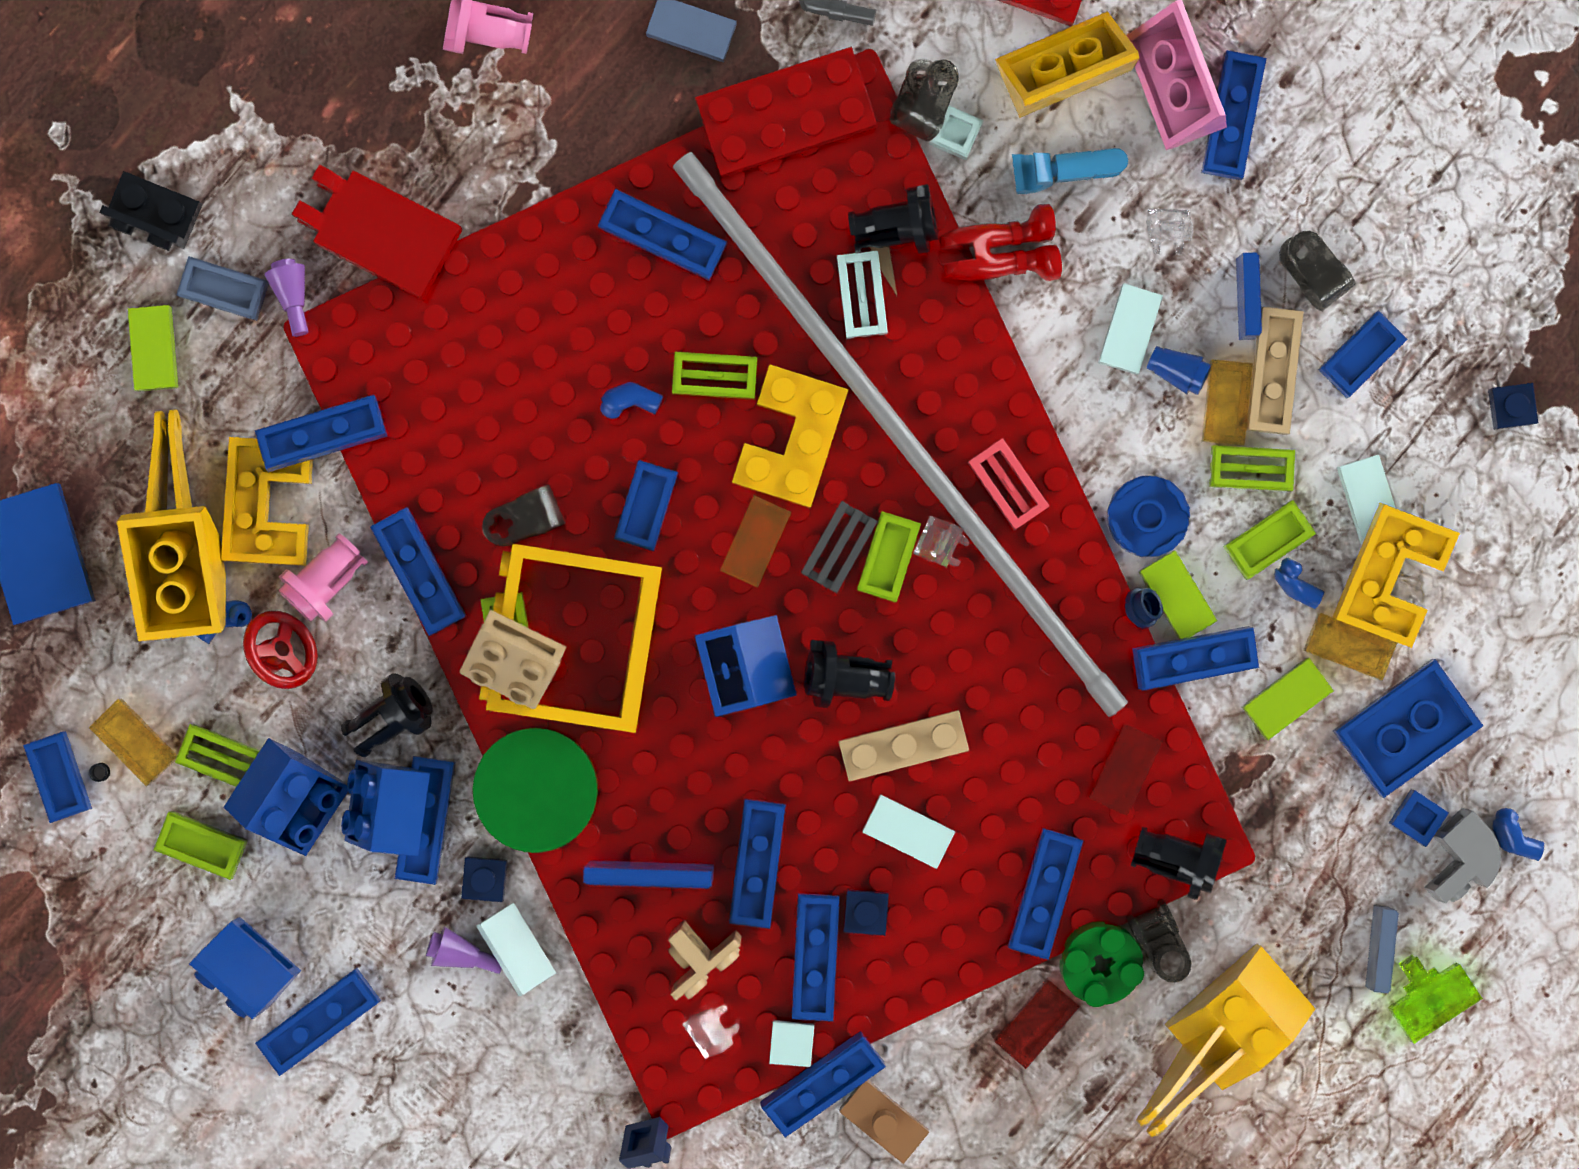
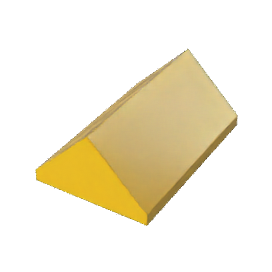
M1107 11L998 57L995 60L1017 114L1021 118L1132 71L1139 60V53Z

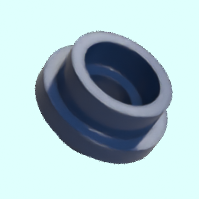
M1135 588L1129 591L1126 596L1125 612L1129 620L1135 625L1147 629L1155 625L1157 620L1161 618L1163 605L1160 597L1154 590Z

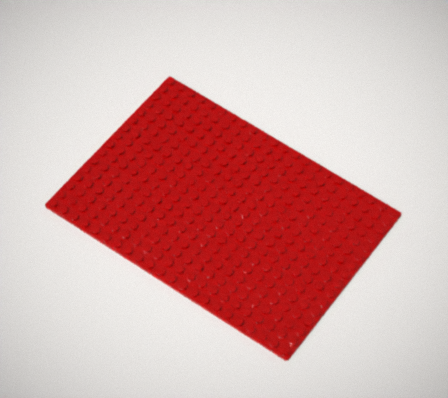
M873 49L855 54L877 121V128L721 178L703 125L457 240L424 301L380 278H376L305 311L304 315L309 331L308 334L298 337L292 336L289 320L285 321L283 326L321 410L371 395H375L388 436L341 450V454L374 524L406 507L409 508L467 617L432 636L427 634L421 621L420 623L482 756L495 742L512 732L527 728H544L564 734L577 742L587 753L594 766L598 781V794L595 810L587 826L576 838L562 847L547 852H528L651 1118L660 1117L669 1125L666 1139L672 1138L774 1090L809 1068L769 1064L773 1020L814 1023L811 1065H813L860 1031L871 1044L1047 961L1046 959L1007 947L1042 828L1083 840L1049 959L1062 954L1065 950L1064 944L1070 934L1085 924L1096 921L1105 922L1108 925L1121 926L1188 894L1189 884L1154 874L1149 869L1136 865V868L1131 866L1142 827L1148 828L1147 831L1155 834H1169L1203 845L1206 834L1226 839V845L1215 881L1251 865L1256 857L1175 684L1148 690L1138 689L1132 648L1156 643L1148 628L1138 627L1126 615L1125 600L1128 592L1131 590L985 281L957 280L947 278L944 275L943 265L974 258L969 247L958 250L940 249L939 237L958 229L959 226L884 67ZM689 152L695 155L714 179L717 188L1097 667L1110 678L1126 698L1128 703L1111 717L1106 715L1087 691L1085 683L701 199L692 193L673 169V165ZM929 184L937 222L938 240L930 241V252L921 254L918 253L915 242L889 247L897 295L881 271L888 333L886 335L878 334L869 337L861 336L846 339L837 255L856 253L854 247L855 236H851L848 213L855 211V214L866 212L873 207L908 201L907 188ZM617 189L727 241V246L710 281L599 229L598 224L614 190ZM870 247L862 248V251L857 253L870 252L871 249ZM865 261L862 263L870 326H876L878 323L870 261ZM848 263L846 265L854 328L861 327L855 268L854 263ZM675 352L757 357L755 399L672 394ZM683 362L682 369L748 373V366ZM769 365L848 389L811 508L732 483L744 443L784 455L796 417L757 405ZM681 379V385L747 389V382ZM628 382L636 383L663 396L656 414L633 405L624 409L620 416L614 419L602 414L600 410L601 398L607 390ZM1002 438L1049 505L1048 508L1016 530L1009 524L968 464L970 460ZM1000 451L995 453L994 457L1029 508L1032 509L1036 506V503ZM638 460L678 472L654 551L614 539ZM983 461L981 466L1017 518L1023 515L987 461ZM841 501L877 521L881 511L921 523L897 602L857 591L878 522L837 593L801 573ZM844 513L813 567V571L820 574L851 519V516ZM859 521L845 544L827 576L829 580L835 581L866 526ZM512 544L662 568L636 733L486 710L487 701L479 700L481 686L460 673V669L484 623L480 599L496 597V592L505 593L507 577L499 576L502 553L503 551L511 552ZM523 558L518 593L523 592L528 627L566 647L559 667L538 703L539 705L619 717L641 577ZM777 615L797 695L715 717L695 635ZM810 641L834 642L837 655L869 658L883 663L886 660H892V667L889 672H895V685L891 699L884 701L883 697L862 699L833 696L828 708L815 707L812 696L806 695L804 688L805 666L810 652ZM501 694V699L510 700L507 696ZM959 710L969 751L849 782L839 740ZM880 794L955 831L937 869L862 832ZM745 799L786 804L770 929L729 924ZM589 861L714 864V879L709 888L586 885V883H583L584 867ZM847 889L888 892L886 936L844 932ZM798 893L840 896L833 1021L792 1019ZM685 920L712 951L737 930L742 936L740 946L738 947L740 949L738 952L739 957L721 972L717 967L712 969L707 974L709 978L706 981L708 983L692 998L688 999L683 994L675 1001L670 995L673 984L692 967L689 965L683 969L669 953L668 949L671 948V943L668 939L671 931Z

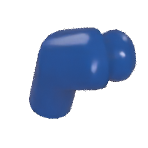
M1290 558L1283 559L1280 568L1275 569V580L1286 595L1316 609L1325 591L1298 578L1302 572V565Z
M1502 808L1498 810L1492 827L1499 846L1506 852L1539 861L1544 852V842L1523 835L1520 824L1517 822L1519 816L1513 809Z

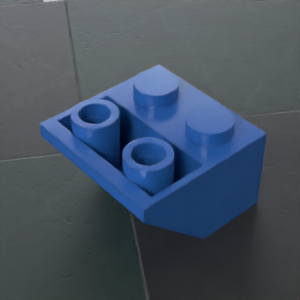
M777 615L695 635L715 717L797 695Z
M268 738L223 808L245 829L307 856L348 793V788L345 782L299 752Z
M356 760L355 769L350 771L347 782L348 792L351 794L349 810H346L342 817L341 827L342 833L345 835L344 841L369 852L418 856L430 773L414 768Z
M241 917L232 920L189 963L196 970L194 976L202 985L210 990H214L216 987L228 998L226 1004L234 1013L242 1018L249 1016L252 1020L267 1010L301 972L296 965Z

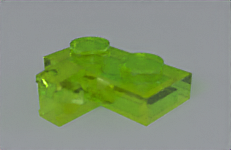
M1411 954L1398 963L1410 981L1409 984L1403 987L1407 995L1388 1006V1009L1409 1041L1415 1044L1483 998L1459 963L1455 962L1440 973L1434 967L1427 971L1418 957H1414Z

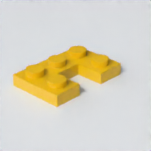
M769 365L757 405L796 417L784 455L744 443L732 483L811 508L848 389Z
M229 437L221 549L222 561L306 566L309 525L268 522L271 482L312 484L313 459L268 472L265 468L257 439Z
M1380 502L1332 617L1412 648L1428 610L1390 595L1405 558L1407 557L1444 572L1460 533Z

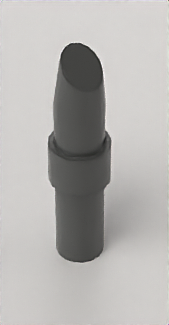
M799 0L800 6L804 11L828 16L829 19L841 22L847 20L870 26L874 25L875 9L847 4V1Z

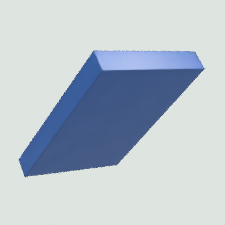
M59 483L0 500V583L13 625H20L96 601L62 487Z
M1431 659L1334 729L1333 732L1379 796L1385 798L1482 728L1483 724L1436 659Z
M589 861L584 867L583 883H586V885L709 888L714 879V864Z

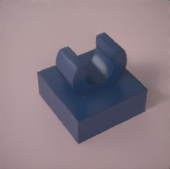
M660 1117L626 1125L619 1161L627 1169L639 1166L649 1168L652 1166V1163L661 1161L665 1164L669 1163L672 1149L671 1145L666 1142L669 1125Z

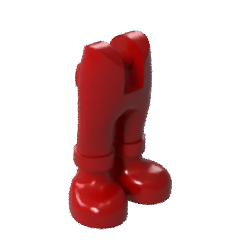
M1038 204L1031 211L1029 219L1021 224L1019 221H1012L1007 224H977L961 227L940 236L941 250H958L974 247L975 259L959 260L943 265L945 277L966 281L986 280L1010 274H1026L1028 270L1037 273L1042 279L1047 281L1060 279L1062 259L1059 248L1056 245L1040 246L1029 251L1015 250L1008 253L995 254L990 252L992 248L1052 241L1056 231V221L1052 206L1050 204Z

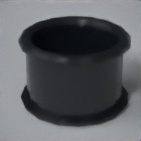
M105 763L94 764L89 770V776L95 782L105 781L110 776V768ZM97 766L105 769V776L102 779H98L94 774V769Z

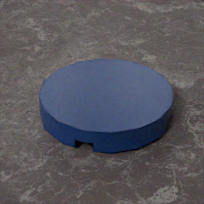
M1140 476L1124 483L1113 494L1107 509V525L1114 541L1126 552L1139 557H1157L1172 551L1184 539L1189 525L1190 507L1183 492L1171 481L1157 476Z

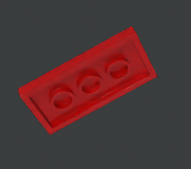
M852 46L695 97L721 178L877 128V121Z

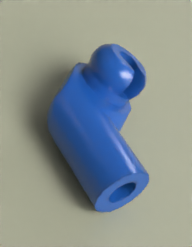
M628 382L607 390L601 398L600 410L604 416L611 419L618 418L624 409L633 405L656 414L663 396L636 383Z
M240 600L226 601L225 627H244L248 625L252 619L250 606ZM217 633L196 636L210 644Z

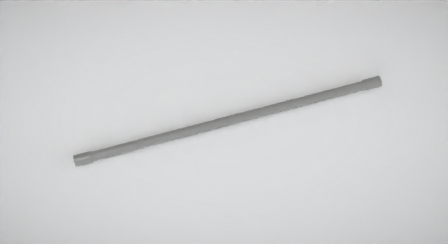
M692 152L684 155L673 165V169L692 193L701 199L1085 683L1087 691L1106 715L1111 717L1128 703L1126 698L1110 678L1097 667L717 188L714 179Z

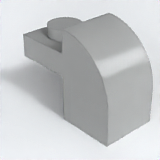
M1462 808L1434 835V838L1450 854L1454 861L1424 887L1435 900L1445 904L1449 900L1455 902L1462 898L1471 888L1469 884L1471 880L1478 885L1488 888L1495 880L1500 868L1501 852L1495 835L1473 810Z

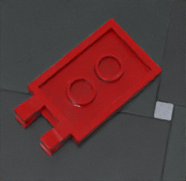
M319 164L311 179L318 183V188L332 194L322 213L299 200L292 212V216L297 218L298 223L318 232L313 240L317 246L424 301L462 233V227L354 170L348 180H345Z

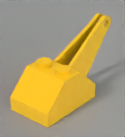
M169 410L168 434L164 412L155 411L145 512L123 514L117 520L138 642L222 633L226 626V570L224 561L221 560L222 547L220 535L206 506L192 507L183 452L181 419L178 410ZM168 435L176 509L167 510Z
M1255 944L1165 1023V1026L1178 1039L1182 1047L1146 1107L1136 1119L1141 1126L1152 1121L1146 1130L1150 1137L1161 1133L1189 1103L1213 1082L1221 1090H1224L1262 1070L1295 1040L1316 1008L1262 946ZM1199 1064L1203 1069L1173 1099V1097L1176 1095V1093L1179 1091V1089L1182 1087V1085L1185 1083V1081L1188 1079V1077Z

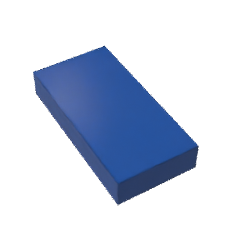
M1257 252L1242 253L1236 258L1239 340H1253L1262 333L1260 262Z
M1378 310L1318 370L1346 398H1349L1408 339Z
M638 460L615 533V540L651 551L655 550L678 472Z
M66 731L23 745L49 823L92 809Z

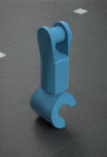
M1118 148L1094 152L1055 154L1052 161L1050 153H1033V155L1012 154L1017 194H1031L1045 190L1053 185V177L1055 183L1116 177L1128 165L1127 154Z

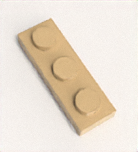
M1261 307L1262 333L1256 338L1247 431L1281 435L1290 434L1304 311Z
M959 710L839 740L849 782L969 751Z

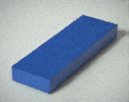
M1228 50L1224 53L1217 93L1226 114L1227 128L1208 135L1201 173L1240 181L1244 178L1267 58Z
M617 189L614 190L598 224L599 229L709 281L727 246V241Z
M375 395L255 430L263 462L268 472L388 436Z
M406 507L370 527L429 636L467 617L409 508Z
M1250 626L1132 648L1137 684L1140 690L1259 668L1254 628Z
M413 756L411 768L430 773L418 856L398 854L395 879L436 885L438 882L455 762Z
M745 799L729 924L770 929L786 804Z
M1042 828L1007 946L1009 949L1049 960L1083 844L1082 839Z
M798 893L792 1019L833 1021L839 895Z
M356 968L255 1044L277 1074L281 1076L378 1004L381 999L359 969Z
M860 1031L760 1101L761 1108L786 1138L880 1072L886 1065Z

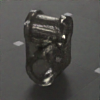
M928 59L913 61L907 68L898 97L891 107V124L926 142L934 139L943 126L946 111L958 86L959 75L956 66L951 61L944 59L935 60L934 62ZM918 71H926L925 74H917ZM938 82H947V84L938 85Z
M1302 231L1285 240L1281 245L1279 259L1283 267L1286 268L1300 286L1306 299L1319 311L1327 309L1355 286L1356 283L1350 271L1336 258L1317 233ZM1305 245L1308 251L1305 253L1304 258L1299 259L1296 253L1299 251L1300 246Z
M546 485L488 512L483 519L482 528L484 535L490 542L497 546L505 547L529 537H536L564 525L566 522L550 485ZM498 517H502L506 522L513 521V526L508 528L509 536L503 538L499 533L492 534L491 529L497 526L495 519Z
M1163 899L1157 901V907L1136 917L1132 914L1125 917L1140 949L1143 950L1151 969L1157 976L1172 983L1182 981L1188 976L1191 971V958L1179 935V929L1174 917ZM1170 951L1177 952L1181 959L1179 968L1173 973H1164L1160 966L1162 956Z

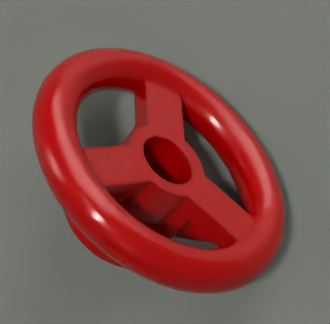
M267 611L254 617L245 630L243 637L244 654L250 668L262 681L276 688L292 689L305 684L312 677L318 661L317 647L311 632L299 619L286 612ZM269 623H279L278 632L275 637L256 645L257 634L263 626ZM292 630L298 635L304 646V666L293 654V647L290 643ZM283 668L290 671L293 676L284 677L275 673Z

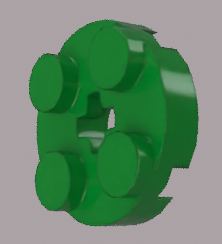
M1091 922L1071 933L1064 944L1065 950L1062 953V961L1060 959L1059 962L1061 976L1072 994L1092 1007H1101L1124 999L1144 978L1142 951L1130 932L1121 926L1108 925L1105 922ZM1098 955H1102L1104 959L1112 958V961L1108 964L1109 968L1103 972L1091 970L1096 965L1094 958Z

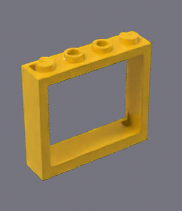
M512 544L511 552L503 551L499 576L507 577L505 593L496 592L493 609L494 612L511 620L514 618L523 558L641 577L620 714L617 717L539 704L536 709H531L525 705L516 704L511 700L501 699L500 693L486 686H481L479 700H486V710L636 733L662 568Z

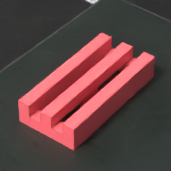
M1003 438L968 462L1014 530L1049 507ZM1000 451L1036 503V506L1032 509L1029 508L994 457V454ZM983 461H987L1023 515L1017 518L981 466Z

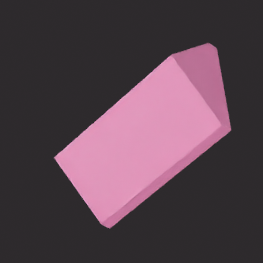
M1176 0L1126 35L1139 53V60L1135 65V69L1166 150L1176 148L1227 128L1226 114L1182 0Z

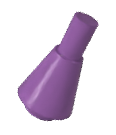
M291 258L275 261L271 264V269L264 275L283 310L287 312L292 336L306 335L309 331L303 311L305 305V265L296 263L295 259Z
M445 926L441 934L433 932L426 952V956L432 957L431 966L474 968L475 966L500 974L502 968L494 955L480 951V948Z

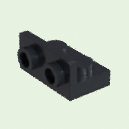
M123 171L109 207L102 205L99 213L110 219L109 227L130 236L134 229L148 234L146 242L170 251L172 245L185 249L203 204L195 199Z

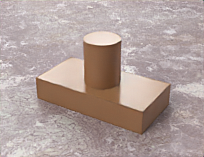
M869 1080L858 1086L839 1108V1112L902 1164L907 1161L929 1133L927 1127Z

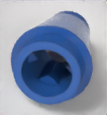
M1156 346L1148 362L1147 369L1154 371L1155 374L1186 395L1189 391L1199 395L1212 365L1204 362V357Z

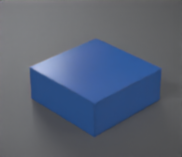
M1411 789L1389 824L1420 845L1427 847L1449 812L1416 790Z

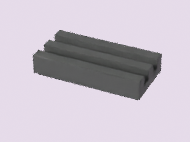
M841 501L801 573L837 593L878 521ZM846 513L851 516V519L820 574L813 571L812 569L842 516ZM860 521L866 526L833 582L827 576L857 523Z

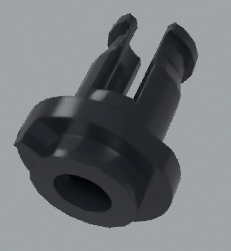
M929 184L907 188L908 201L873 207L866 212L855 214V211L849 212V228L851 236H855V252H861L862 248L867 247L884 248L915 242L919 254L930 252V241L938 240V229Z
M811 640L804 674L805 693L812 696L815 707L828 708L833 696L862 699L883 697L884 701H889L895 685V672H889L892 667V660H886L883 663L869 658L837 655L834 642Z
M396 673L390 674L381 681L383 695L363 708L355 719L346 720L342 723L341 732L344 736L357 731L380 714L388 724L353 748L357 755L367 757L374 747L387 743L404 730L420 735L431 727V714L433 712L431 701L421 685L411 677H403Z
M1142 827L1132 859V867L1136 868V865L1149 869L1154 874L1189 884L1188 898L1198 900L1200 891L1211 894L1226 845V839L1206 834L1203 845L1169 834H1155L1147 831L1148 828Z

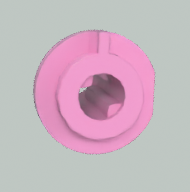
M451 0L443 50L463 54L465 42L500 49H521V53L526 54L533 13L528 12V15L516 13L509 8L472 0Z
M340 533L335 537L337 540L330 547L322 550L297 575L286 569L279 576L284 583L279 589L281 595L310 622L317 616L324 622H327L333 616L332 611L326 604L351 580L354 572L361 565L365 566L368 563L363 556L359 555L360 551Z

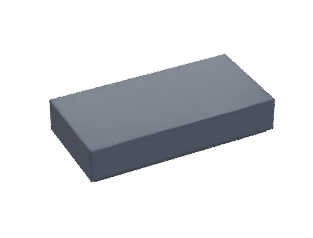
M657 0L646 36L724 63L737 21L676 0Z
M188 256L176 296L257 321L269 282Z
M1373 906L1365 987L1373 992L1387 994L1391 991L1399 916L1397 910L1388 906Z

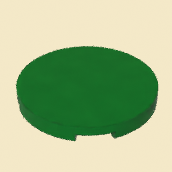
M544 728L522 729L499 739L482 757L473 781L474 805L483 826L502 844L523 852H547L572 841L587 826L597 802V776L587 753L573 739L559 732Z

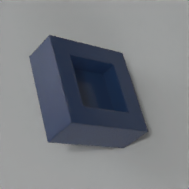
M1533 383L1488 389L1493 430L1538 424Z
M465 857L461 899L503 902L508 860Z
M847 889L844 932L886 936L888 892Z

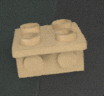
M490 610L460 669V673L470 678L477 685L486 686L507 696L516 704L536 709L559 667L566 647Z
M685 920L671 931L668 939L671 943V948L668 949L669 953L683 969L689 965L692 967L673 984L670 995L675 1001L683 994L688 999L692 998L708 983L706 981L709 978L707 974L712 969L717 967L721 972L739 957L738 952L740 949L738 947L740 946L742 936L737 930L712 951Z

